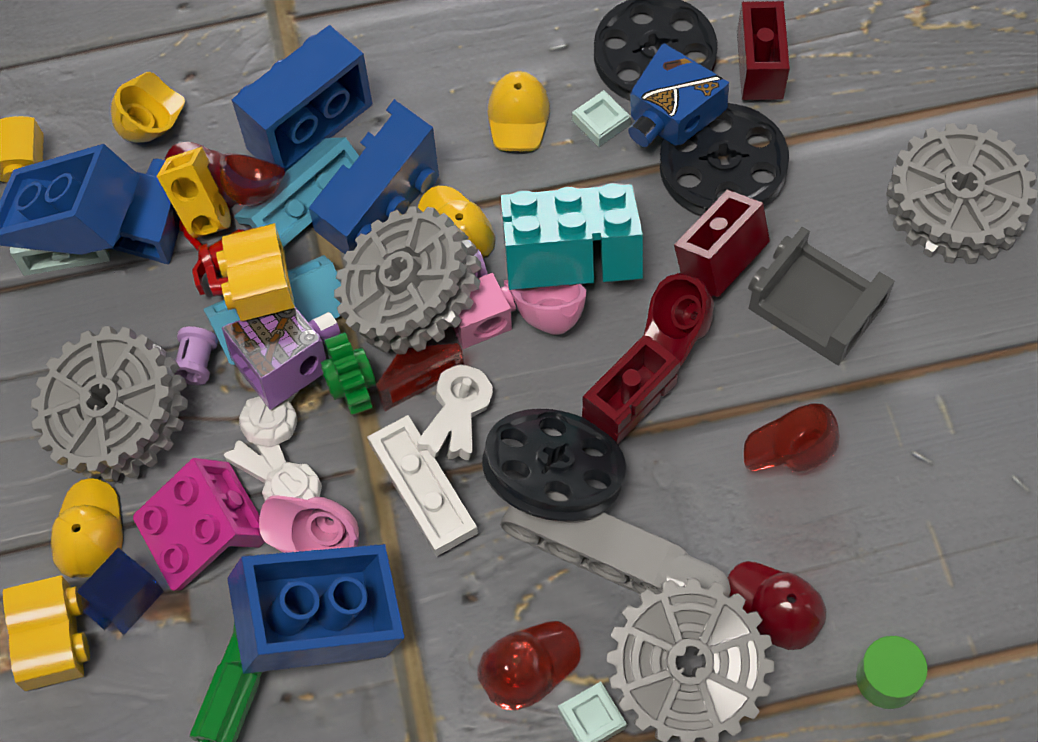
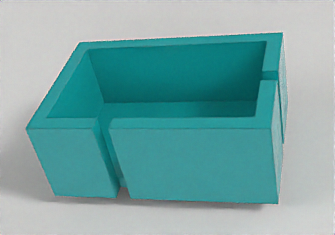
M609 183L602 187L578 189L563 187L554 191L541 192L523 190L513 194L501 195L509 290L594 283L593 241L601 240L603 282L643 279V233L632 184L620 185Z

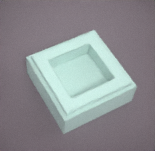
M603 90L572 112V121L600 147L630 126L631 116Z
M602 682L558 705V711L576 742H604L627 727L625 720Z

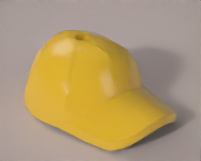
M514 71L506 74L495 84L492 90L487 113L494 147L502 151H534L541 145L550 113V103L543 85L536 77L527 72Z
M146 72L122 84L117 89L111 103L112 124L116 132L127 141L135 143L149 142L165 134L174 125L185 103V99L168 87L156 74Z
M435 186L424 193L419 201L418 208L424 212L427 207L435 208L440 215L445 213L454 222V225L468 236L467 240H470L479 249L482 257H488L494 249L495 234L490 221L480 207L470 202L459 191L448 186Z
M87 478L75 483L68 490L59 515L52 526L51 551L53 562L62 574L73 578V576L82 578L94 576L96 578L109 572L117 563L123 545V530L119 498L114 488L102 480ZM80 527L78 532H74L76 528Z

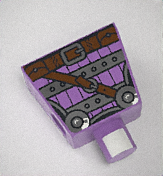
M296 307L245 321L238 320L222 327L231 360L269 409L278 406L323 375L321 362L327 360L323 346L325 344L324 340L341 334L340 328L330 312L308 322Z

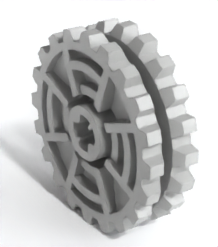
M955 123L946 124L944 131L938 132L934 127L925 130L924 139L914 136L909 140L907 145L908 151H900L896 159L897 165L893 167L892 181L888 184L886 195L892 197L887 203L888 214L897 216L893 222L896 231L907 232L906 242L911 247L920 244L924 247V255L932 257L936 253L942 254L944 262L954 263L956 257H963L967 264L976 263L979 255H984L988 260L997 257L998 247L1008 250L1015 242L1014 235L1021 236L1026 226L1025 222L1028 221L1033 211L1030 205H1033L1037 199L1038 191L1030 188L1034 186L1037 180L1035 172L1026 171L1025 169L1029 163L1025 154L1016 155L1014 153L1016 144L1010 139L1001 142L997 139L998 132L989 129L984 134L978 132L977 125L968 124L966 129L963 130L958 129Z
M410 206L406 214H401L398 210L390 212L387 221L382 223L377 219L371 224V232L367 235L361 233L355 239L357 247L354 251H347L343 259L347 264L345 268L337 271L336 279L341 282V286L334 290V298L341 303L337 310L339 315L347 319L345 323L355 332L359 331L361 337L371 346L374 344L376 348L385 353L392 348L397 354H406L410 346L418 352L425 349L427 341L432 338L439 342L445 338L444 330L448 326L456 328L461 322L459 317L461 311L470 309L474 303L469 296L472 291L479 289L481 282L474 274L482 268L481 261L474 256L478 252L476 246L470 240H467L468 236L454 225V222L445 213L440 215L435 208L427 207L422 212L417 206Z
M111 326L101 327L99 335H95L88 330L81 333L79 343L74 345L70 341L66 342L62 346L63 355L59 359L51 357L46 363L50 371L47 376L38 378L36 386L41 389L40 396L33 398L31 402V408L38 411V417L31 421L33 430L43 433L38 440L41 448L46 451H52L50 458L60 465L66 464L67 468L76 473L82 472L86 478L98 479L102 475V478L108 482H117L120 473L129 478L138 476L139 466L143 464L150 468L158 463L156 454L161 449L165 451L171 449L174 444L170 439L172 432L181 431L184 424L183 421L178 419L180 411L187 409L188 400L180 396V391L186 388L187 385L185 378L181 375H175L180 368L176 360L171 357L166 358L167 351L157 344L153 345V341L143 334L136 337V332L126 327H122L117 334L116 330Z
M688 578L685 580L684 586L678 588L672 579L661 583V593L657 595L650 589H647L639 595L641 605L638 608L627 605L621 613L626 620L623 627H613L610 637L617 641L616 650L607 651V662L616 666V673L608 678L611 688L621 689L623 692L622 697L617 702L623 712L634 710L637 713L634 724L642 731L649 726L654 727L656 739L662 742H668L672 735L678 736L679 742H694L695 738L702 737L705 742H719V733L724 730L734 736L742 731L739 723L740 719L746 716L754 720L760 712L754 704L757 697H768L771 687L764 683L763 680L766 673L774 672V661L765 658L764 653L765 649L772 646L770 635L759 634L757 626L762 622V619L757 612L747 614L742 609L746 599L738 593L729 598L724 596V585L717 582L710 583L708 588L705 589L701 588L699 578ZM691 646L697 649L694 653L695 656H702V667H694L692 676H684L681 674L684 668H676L675 660L676 656L685 655L686 647Z

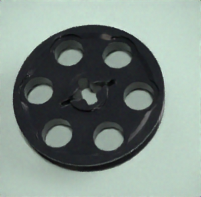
M626 0L611 9L598 25L594 38V63L605 85L615 94L630 101L632 89L656 54L649 47L655 46L658 50L665 43L683 55L690 51H700L705 54L707 59L698 64L713 72L718 49L717 37L707 17L696 7L683 0ZM643 12L649 14L653 20L647 24H638L631 17L636 13ZM678 19H684L689 21L693 27L687 31H678L671 26V23ZM610 37H619L626 42V45L619 49H612L607 47L604 41ZM629 68L637 71L639 77L633 81H624L617 76V73L622 69Z
M728 103L727 109L714 120L723 119L731 125V128L725 132H716L709 125H706L689 138L697 145L692 151H679L672 143L663 138L660 149V175L662 182L670 196L677 203L697 215L702 216L718 200L716 194L721 190L731 189L738 194L762 202L765 208L774 201L784 186L789 165V150L785 137L772 120L750 107ZM754 134H761L766 136L770 143L765 147H754L748 143L747 138ZM726 156V159L729 162V164L721 165L720 159H718V157ZM758 169H765L772 172L775 178L769 183H760L754 180L751 174ZM683 174H694L700 179V183L694 187H684L678 183L677 178Z
M527 409L505 416L491 428L482 456V468L485 478L498 496L522 512L553 521L585 520L605 512L617 500L626 474L624 455L619 445L611 436L583 417L554 409ZM541 429H555L562 435L551 436L544 433ZM514 439L522 443L523 446L511 447L502 440ZM593 448L601 452L603 455L591 456L585 453L582 449ZM561 454H563L562 460H561V461H560V460L558 461V459H559V457L561 456ZM550 466L549 470L545 473L546 467ZM517 471L524 475L525 479H511L503 472ZM597 480L605 484L607 488L597 489L591 487L585 481ZM559 492L565 495L568 500L556 501L549 498L545 493Z

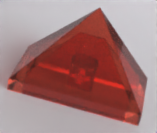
M453 343L426 346L425 349L418 352L414 348H408L406 354H397L376 384L384 410L387 411L436 386L441 373L446 369L457 365H464L463 350L460 345Z

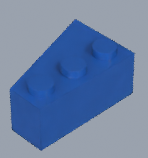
M395 99L386 109L391 114V117L376 136L368 132L360 142L366 148L350 169L342 165L309 207L314 231L344 254L347 251H354L357 247L355 239L361 233L367 235L371 232V224L377 219L383 223L388 220L390 212L395 210L405 214L409 204L421 193L424 194L432 188L439 177L433 127Z

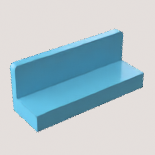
M346 137L325 138L241 209L234 218L239 224L251 225L252 228L275 223L284 247L312 222L309 207L339 168L344 165L350 169L359 155Z
M325 255L288 271L294 306L308 322L327 312H330L334 318L341 316L337 310L341 303L334 298V290L341 286V282L336 279L337 272L333 263ZM222 300L203 310L228 362L234 365L229 355L222 327L238 321L240 318L237 310H228L225 300Z

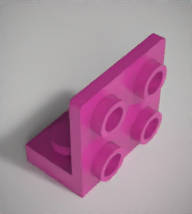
M192 458L133 515L134 522L170 589L173 591H181L229 546L259 548L265 543L259 530L260 515L229 462Z

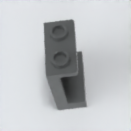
M801 227L793 238L786 236L780 242L773 255L775 260L770 267L766 269L762 266L753 276L748 286V289L752 291L748 309L839 366L887 303L895 281L879 271L872 282H869L810 246L807 242L810 231Z

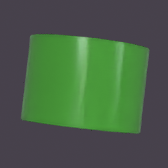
M900 636L879 638L868 647L857 667L856 680L858 688L862 695L877 707L884 709L903 707L914 698L923 686L927 677V662L922 651L912 641Z

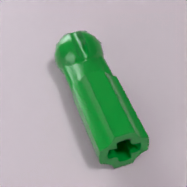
M235 622L233 634L221 663L217 666L189 735L196 742H237L260 684L262 672L243 674Z

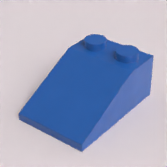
M105 144L14 169L0 199V246L79 255L112 248L120 237V228L126 212L134 200V192L140 175Z

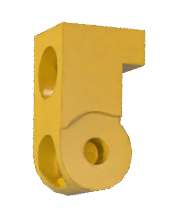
M203 147L167 158L157 175L184 227L193 238H200L228 229L231 224L228 206L224 198L218 193V188L207 168L210 161Z

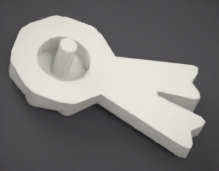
M457 365L441 373L436 387V399L443 408L418 439L417 449H428L431 456L435 458L450 434L448 459L460 456L464 460H469L472 453L471 418L486 411L493 393L492 384L481 370L467 365Z
M297 393L272 409L266 406L260 396L248 399L239 416V426L247 440L253 444L272 447L290 439L297 425V414L290 402Z
M238 440L235 443L234 450L223 454L227 462L265 483L262 490L264 501L270 496H286L306 500L312 497H320L322 484L316 473L307 464L286 462L279 444L272 447L254 444L261 454L258 455L245 443Z

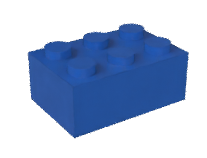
M330 25L318 34L310 36L301 47L285 59L277 61L267 73L254 83L243 87L238 95L231 99L246 149L278 178L322 140L333 137L373 105L364 53Z
M385 544L242 556L227 578L243 674L386 657L405 638Z

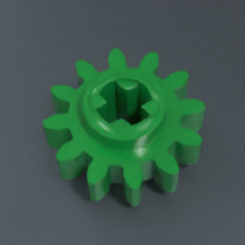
M346 333L325 339L324 342L330 359L321 362V369L333 399L337 400L344 397L351 415L373 408L367 389L376 386L372 367L364 349L361 347L353 350Z

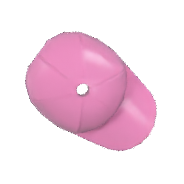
M504 280V286L509 288L508 280ZM581 284L510 290L524 320L529 325L552 335L563 334L570 330L581 317L586 301V289Z
M270 496L262 505L259 518L260 534L267 544L283 553L358 546L359 527L357 520L348 509L335 501L324 497H312L306 500L286 496Z

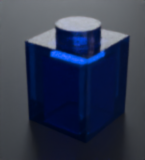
M117 548L77 591L88 605L82 612L103 631L112 625L122 635L127 633L164 592L154 576L120 548Z

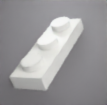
M409 415L367 436L369 445L437 557L478 534V530L436 459L431 456L428 449L419 450L416 448L421 435Z

